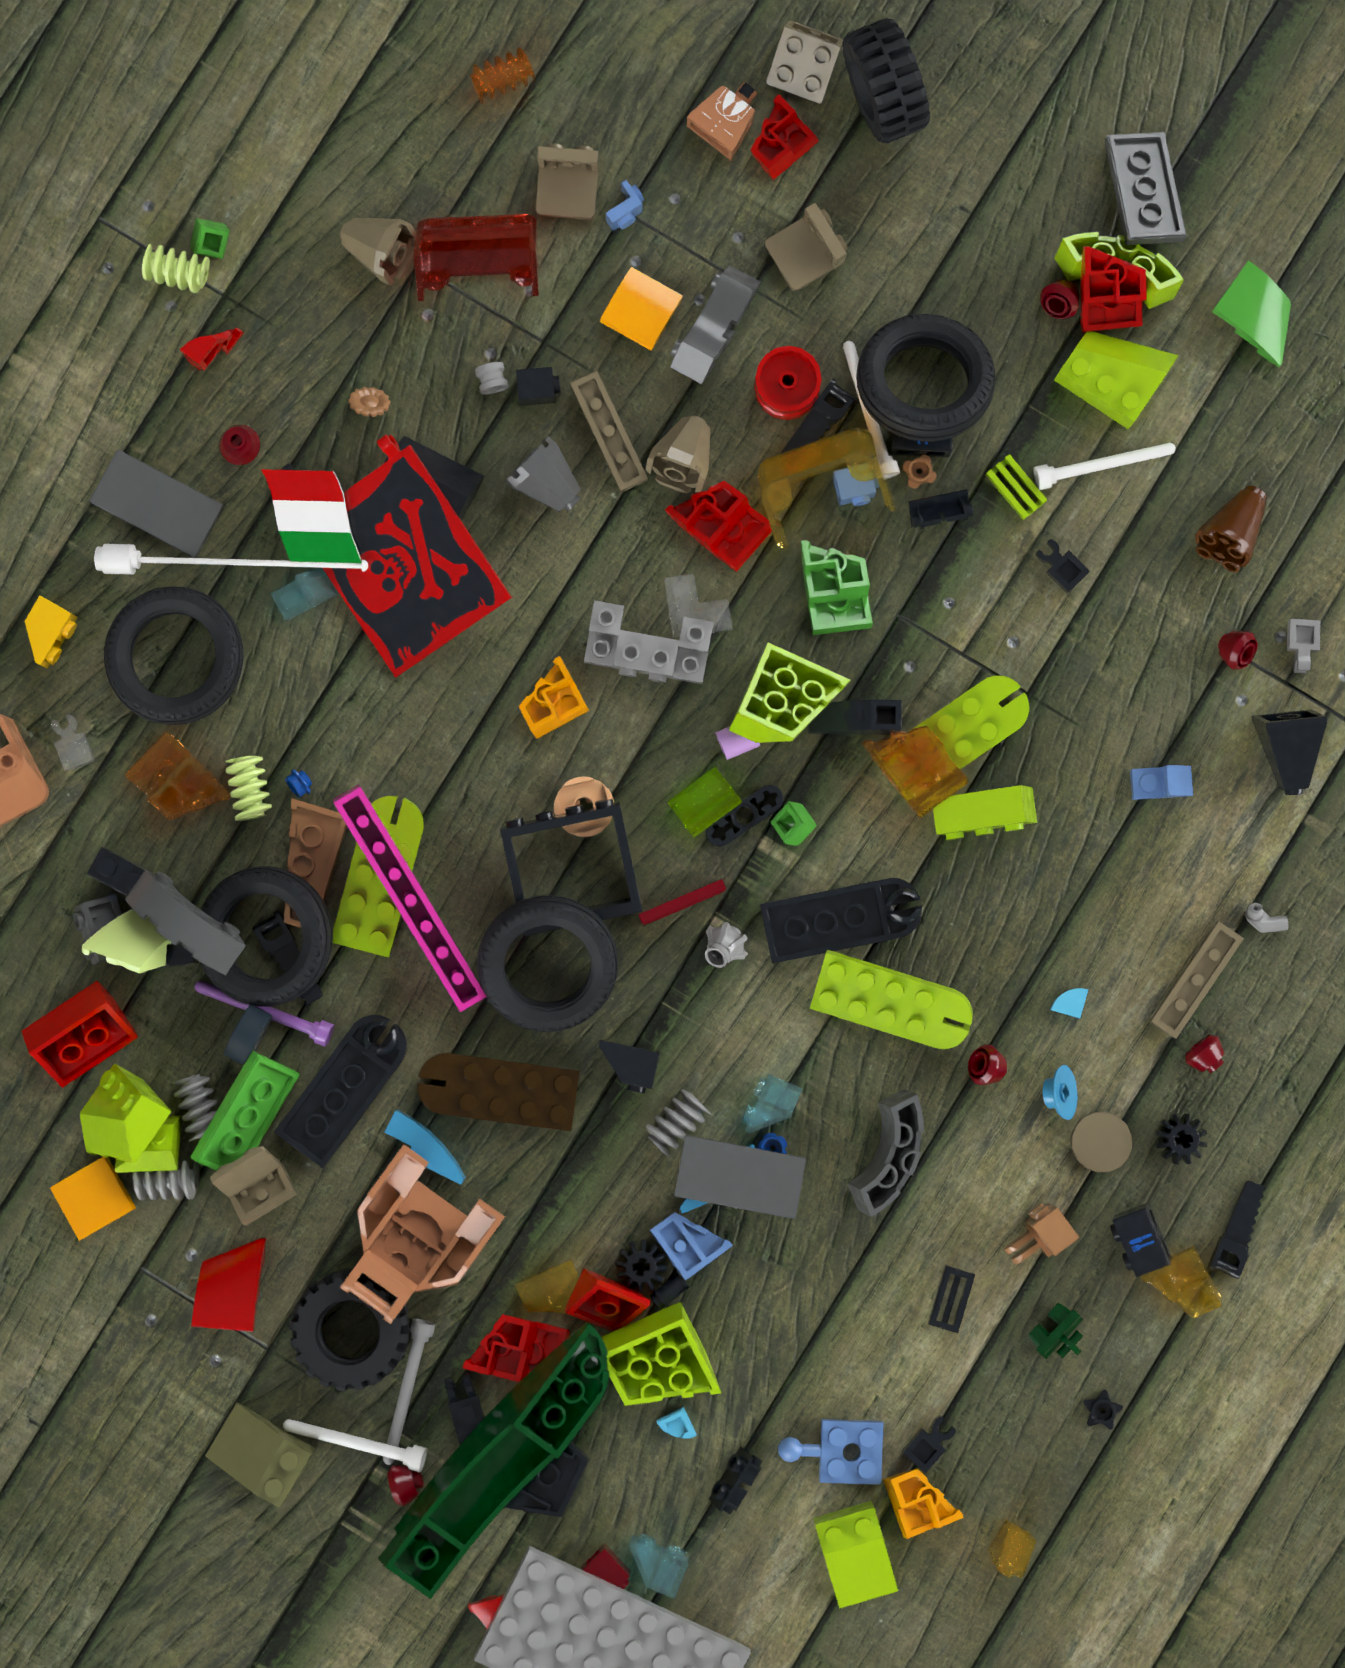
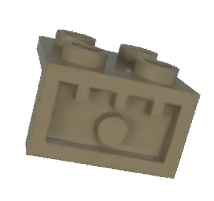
M789 20L784 26L766 83L805 99L821 103L837 57L843 49V39Z

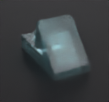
M323 568L297 574L294 576L295 581L271 593L285 621L339 594Z

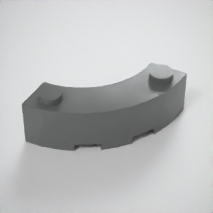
M730 265L722 273L718 271L710 286L714 290L703 311L684 340L678 339L670 354L674 357L670 367L702 384L715 367L716 363L713 361L717 360L721 353L725 351L735 331L730 329L731 326L734 325L736 327L742 316L745 315L761 282Z
M145 869L126 897L127 903L142 919L146 920L148 917V920L157 927L156 931L171 943L177 945L179 941L182 942V946L193 954V958L226 975L246 946L239 936L240 931L227 922L224 924L219 923L193 905L172 885L173 880L164 873L157 872V874H154Z
M905 1089L877 1102L882 1119V1133L878 1149L867 1168L859 1176L847 1183L858 1210L870 1217L881 1212L900 1195V1190L909 1176H913L921 1152H919L921 1132L924 1133L921 1105L917 1094Z

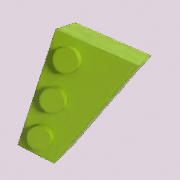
M1018 785L932 798L936 835H946V840L964 838V832L975 831L976 836L993 834V829L1005 827V831L1024 829L1023 825L1037 823L1033 788Z

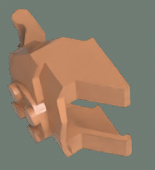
M406 1145L402 1146L357 1210L364 1255L340 1287L346 1293L352 1292L384 1315L383 1319L389 1324L394 1321L413 1293L457 1285L505 1218V1216L481 1199L478 1200L467 1216L417 1181L429 1162ZM364 1273L396 1296L397 1300L391 1306L359 1283L357 1280L361 1274Z

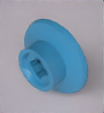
M1062 1065L1057 1068L1053 1078H1047L1044 1081L1043 1099L1049 1109L1055 1108L1058 1115L1065 1120H1070L1074 1116L1078 1096L1073 1072L1068 1066Z

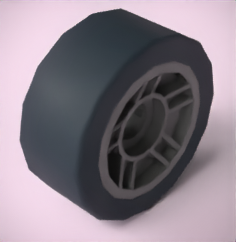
M249 1005L226 1045L224 1056L244 1065L251 1052L256 1051L271 1022L272 1014L256 1006Z

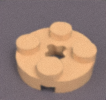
M586 776L576 777L567 781L558 791L554 801L555 815L566 813L565 808L580 805L581 799H586L587 803H593V807H596V801L613 799L610 790L600 781ZM613 816L561 827L569 834L578 837H592L608 827Z

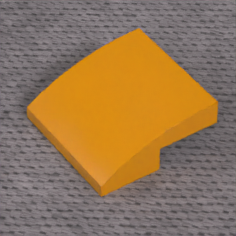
M631 267L606 307L600 322L652 351L665 331L667 323L680 305L683 295Z
M102 1157L50 1187L79 1241L136 1209L109 1158Z

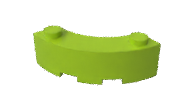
M1099 232L1072 235L1062 239L1054 257L1068 281L1081 279L1083 246L1092 247L1146 269L1147 300L1142 301L1148 309L1173 300L1184 281L1176 268L1160 253L1155 255L1140 245H1126L1122 235H1118L1117 238L1099 236Z

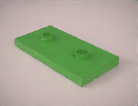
M252 1051L190 1158L217 1171L221 1166L231 1164L242 1157L247 1150L258 1147L300 1073L260 1053Z

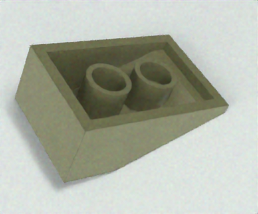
M237 1402L205 1457L252 1493L280 1509L316 1448Z

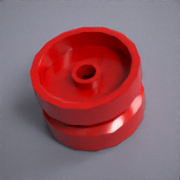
M793 346L778 347L767 353L758 364L754 384L756 400L763 411L773 418L782 420L797 419L808 413L816 402L820 390L822 377L818 363L811 354L802 348ZM783 380H786L788 384H792V385L786 386V385L783 383Z

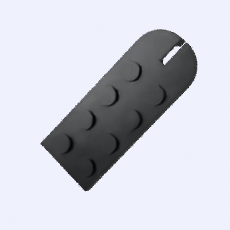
M888 878L760 904L771 963L823 954L827 950L838 951L905 937L912 933L920 923L923 905L894 911L893 905L918 901L921 898L916 889L907 881L899 878Z
M369 1015L353 1024L274 1131V1133L321 1168H325L406 1056L407 1038L402 1028L397 1024H393L381 1045L376 1043L377 1039L391 1022V1019L385 1016Z

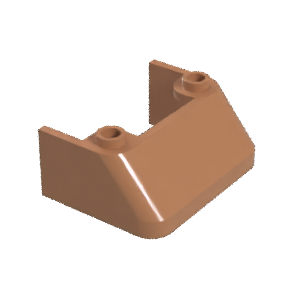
M0 714V726L9 744L0 749V827L41 806L46 802L49 795L48 786L14 720Z

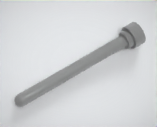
M412 1318L409 1332H411L410 1338L413 1339L387 1440L388 1445L399 1446L424 1344L429 1341V1337H433L436 1324L431 1321ZM383 1456L385 1464L391 1465L394 1463L395 1459Z

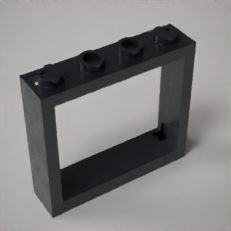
M613 799L599 800L595 802L596 807L583 809V805H575L565 808L566 813L554 815L553 811L536 814L535 820L524 822L523 817L505 821L506 826H502L500 832L515 901H521L525 899L512 837L613 816L630 898L588 906V908L594 911L602 920L643 912L620 802L613 803ZM543 925L528 929L522 934L525 937L563 928Z

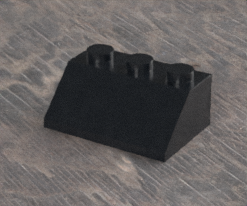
M404 436L398 443L400 450H404L409 445L412 446L462 521L484 479V475Z

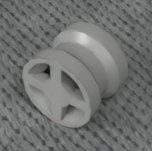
M503 362L487 363L475 369L476 377L481 381L479 386L481 394H494L504 391L509 387L508 380L503 376L505 370Z

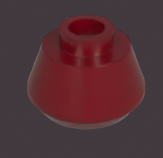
M1057 280L1042 289L1040 303L1049 316L1056 319H1068L1073 317L1078 311L1079 291L1072 282Z
M233 425L226 429L220 438V452L228 462L234 465L248 464L257 457L260 451L259 436L249 426Z
M1246 631L1226 633L1218 643L1220 657L1232 670L1247 667L1253 660L1258 648L1255 635L1252 632Z
M1209 1034L1198 1041L1185 1053V1063L1200 1072L1207 1070L1209 1073H1212L1224 1063L1221 1058L1225 1054L1219 1037Z
M985 1044L974 1050L968 1061V1073L972 1081L977 1085L997 1083L1007 1073V1062L1005 1057L994 1046Z
M392 1465L387 1472L390 1491L395 1503L398 1505L407 1506L420 1495V1489L424 1488L421 1472L410 1470L406 1465Z

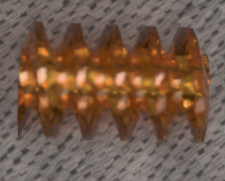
M521 47L517 48V58L510 51L505 54V62L499 56H495L494 67L488 60L483 61V71L477 64L472 65V75H470L480 104L484 102L483 93H487L491 99H494L496 88L502 95H505L507 84L515 91L517 90V80H520L525 87L528 86V76H531L536 82L528 56Z

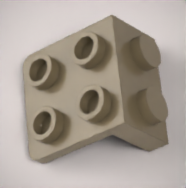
M555 143L546 144L545 147L538 146L537 159L539 171L536 213L539 216L593 219L596 209L599 171L598 151L593 150L589 146H576L575 149H568Z
M816 203L805 208L802 219L765 241V248L792 291L802 289L845 263L847 254L845 251L848 250L847 245L840 234H834L830 227L832 225L830 216L825 209L820 210Z
M263 1146L247 1150L242 1157L231 1164L221 1166L210 1177L213 1185L229 1197L241 1223L245 1226L298 1194L284 1165Z

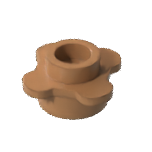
M921 455L920 458H916L913 461L907 460L903 463L902 469L908 475V485L910 488L917 489L920 484L926 482L931 484L936 480V473L932 471L929 456ZM921 469L922 474H917L916 471Z

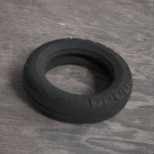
M932 314L907 315L881 327L863 348L856 373L857 388L861 401L871 417L880 426L897 436L922 442L946 440L962 434L976 424L991 403L996 381L992 357L980 337L970 328L954 319ZM912 347L937 348L949 353L959 361L967 375L968 387L958 400L948 406L936 409L917 408L902 402L890 391L884 378V369L891 358L905 349Z
M169 586L156 588L131 600L113 620L104 645L106 675L119 700L138 716L166 725L192 723L218 710L235 690L243 668L244 653L242 639L231 615L212 597L198 590L186 587ZM171 614L187 615L200 621L208 629L215 646V662L207 680L197 690L180 697H163L150 692L138 679L133 666V649L141 631L153 620Z
M251 867L235 872L222 880L207 896L200 910L219 923L224 924L225 922L228 923L230 915L236 906L247 897L258 893L274 895L291 906L301 923L303 943L298 959L286 973L274 979H261L244 972L235 962L226 975L202 962L200 963L213 984L229 997L253 1006H276L300 997L319 980L328 964L332 951V923L324 901L317 891L303 878L277 867Z
M541 895L526 898L512 904L491 922L479 946L477 971L481 987L487 996L486 998L504 1018L525 1029L555 1032L575 1027L587 1021L601 1009L608 1000L616 982L618 954L611 932L594 911L566 897ZM543 925L559 926L573 932L586 945L591 957L590 972L581 988L565 999L552 1002L533 1000L521 994L509 981L504 966L505 956L511 943L526 930Z

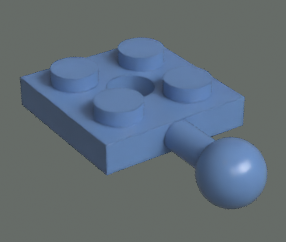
M821 1419L820 1444H801L796 1438L787 1437L779 1443L778 1453L786 1462H794L800 1456L820 1457V1483L881 1485L883 1422L873 1420ZM850 1443L856 1444L859 1447V1454L853 1460L843 1457V1449Z

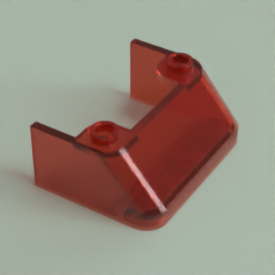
M529 214L428 218L420 221L417 224L414 248L418 301H424L425 288L434 291L444 288V285L450 282V277L509 274L510 280L518 286L526 287L532 285L533 296H539V256L536 217Z

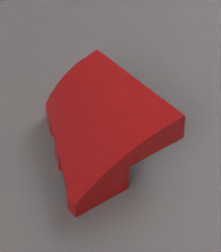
M779 94L773 101L775 106L769 119L765 118L761 126V135L755 139L750 150L757 162L773 180L819 142L817 136L798 118L796 111Z
M234 328L216 334L201 336L187 342L180 351L191 365L199 371L201 369L205 371L218 352L222 350L228 354L244 332L239 328Z

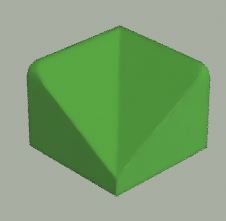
M196 218L190 248L195 254L223 259L230 230L223 223Z
M790 801L770 821L783 842L795 846L800 845L817 826L801 803Z

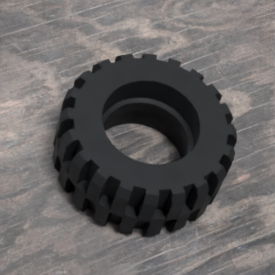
M884 18L848 32L842 41L845 66L855 98L873 136L876 137L878 142L888 144L925 129L930 122V106L926 95V88L923 84L915 55L912 53L910 44L905 38L903 30L899 28L898 23L893 19Z
M353 1269L330 1273L308 1288L302 1295L301 1300L296 1304L293 1311L295 1312L294 1317L290 1321V1330H292L290 1343L291 1348H295L297 1352L295 1358L298 1364H303L306 1367L307 1371L305 1373L311 1379L315 1376L321 1380L319 1384L327 1388L330 1385L335 1386L339 1391H346L354 1388L355 1391L362 1390L368 1385L372 1384L373 1386L380 1382L400 1362L410 1339L408 1337L411 1320H408L407 1313L409 1310L406 1304L394 1321L389 1324L383 1319L384 1315L352 1292L346 1293L340 1288ZM364 1273L357 1280L391 1306L397 1300L396 1296ZM343 1301H358L365 1304L373 1311L379 1323V1337L375 1346L370 1352L358 1358H345L336 1354L329 1348L323 1337L322 1324L325 1315L331 1307Z

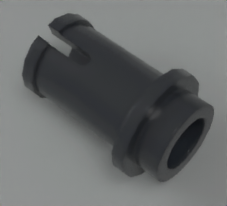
M675 1273L659 1289L656 1290L654 1288L652 1290L654 1293L649 1297L662 1310L665 1307H669L668 1304L690 1287L678 1273Z

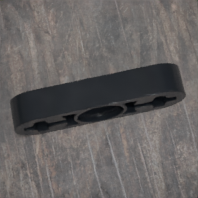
M773 785L764 786L714 819L707 826V840L714 846H725L778 811L783 804L781 790ZM767 791L770 795L776 793L778 796L775 799L776 806L765 805L760 809L765 814L759 816L756 807L750 801L755 799L758 804L764 800V792ZM743 807L749 808L754 816L752 822L747 825L740 824L736 820V812ZM730 815L733 825L740 831L734 833L733 828L726 831L725 840L722 841L720 838L713 839L711 836L714 833L713 827L718 825V827L723 828L729 824L724 818Z

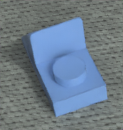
M1165 765L1157 768L1130 770L1132 800L1193 796L1191 766Z

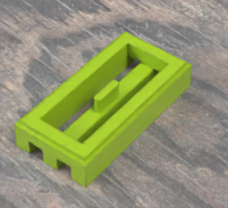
M1010 454L985 474L1023 521L1047 502L1046 497ZM1006 465L1010 467V469L1015 473L1019 480L1034 496V498L1037 500L1036 503L1033 502V500L1028 496V494L1023 490V488L1018 484L1014 477L1005 468ZM1000 472L1029 508L1026 511L996 476V473Z

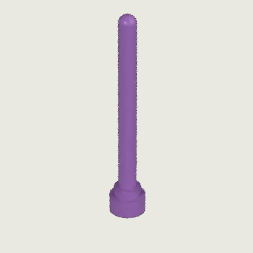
M198 981L194 986L198 993L246 1010L249 1006L229 997L216 986L204 981ZM256 1006L272 1014V1021L309 1034V1038L314 1039V1043L326 1047L334 1031V1024L324 1020L312 1023L270 1006Z

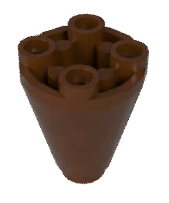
M1251 485L1240 490L1198 529L1195 534V541L1198 544L1196 547L1197 554L1205 559L1215 560L1222 564L1226 570L1233 573L1238 572L1241 567H1245L1253 556L1266 507V494L1260 488Z

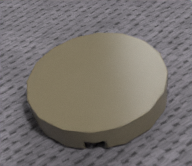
M1092 1112L1082 1117L1071 1134V1150L1075 1159L1085 1168L1095 1172H1111L1120 1168L1129 1158L1132 1149V1135L1127 1124L1118 1116L1108 1112Z

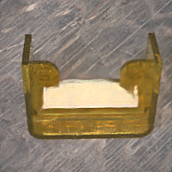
M856 427L772 456L760 464L758 477L762 501L775 542L782 549L788 548V544L778 512L787 509L792 502L793 494L790 484L847 464L851 476L857 481L867 482L877 478L886 507L890 512L897 510L874 438L868 430Z

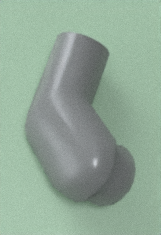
M1251 903L1245 911L1247 921L1261 933L1288 930V918L1286 915L1270 917L1259 903Z

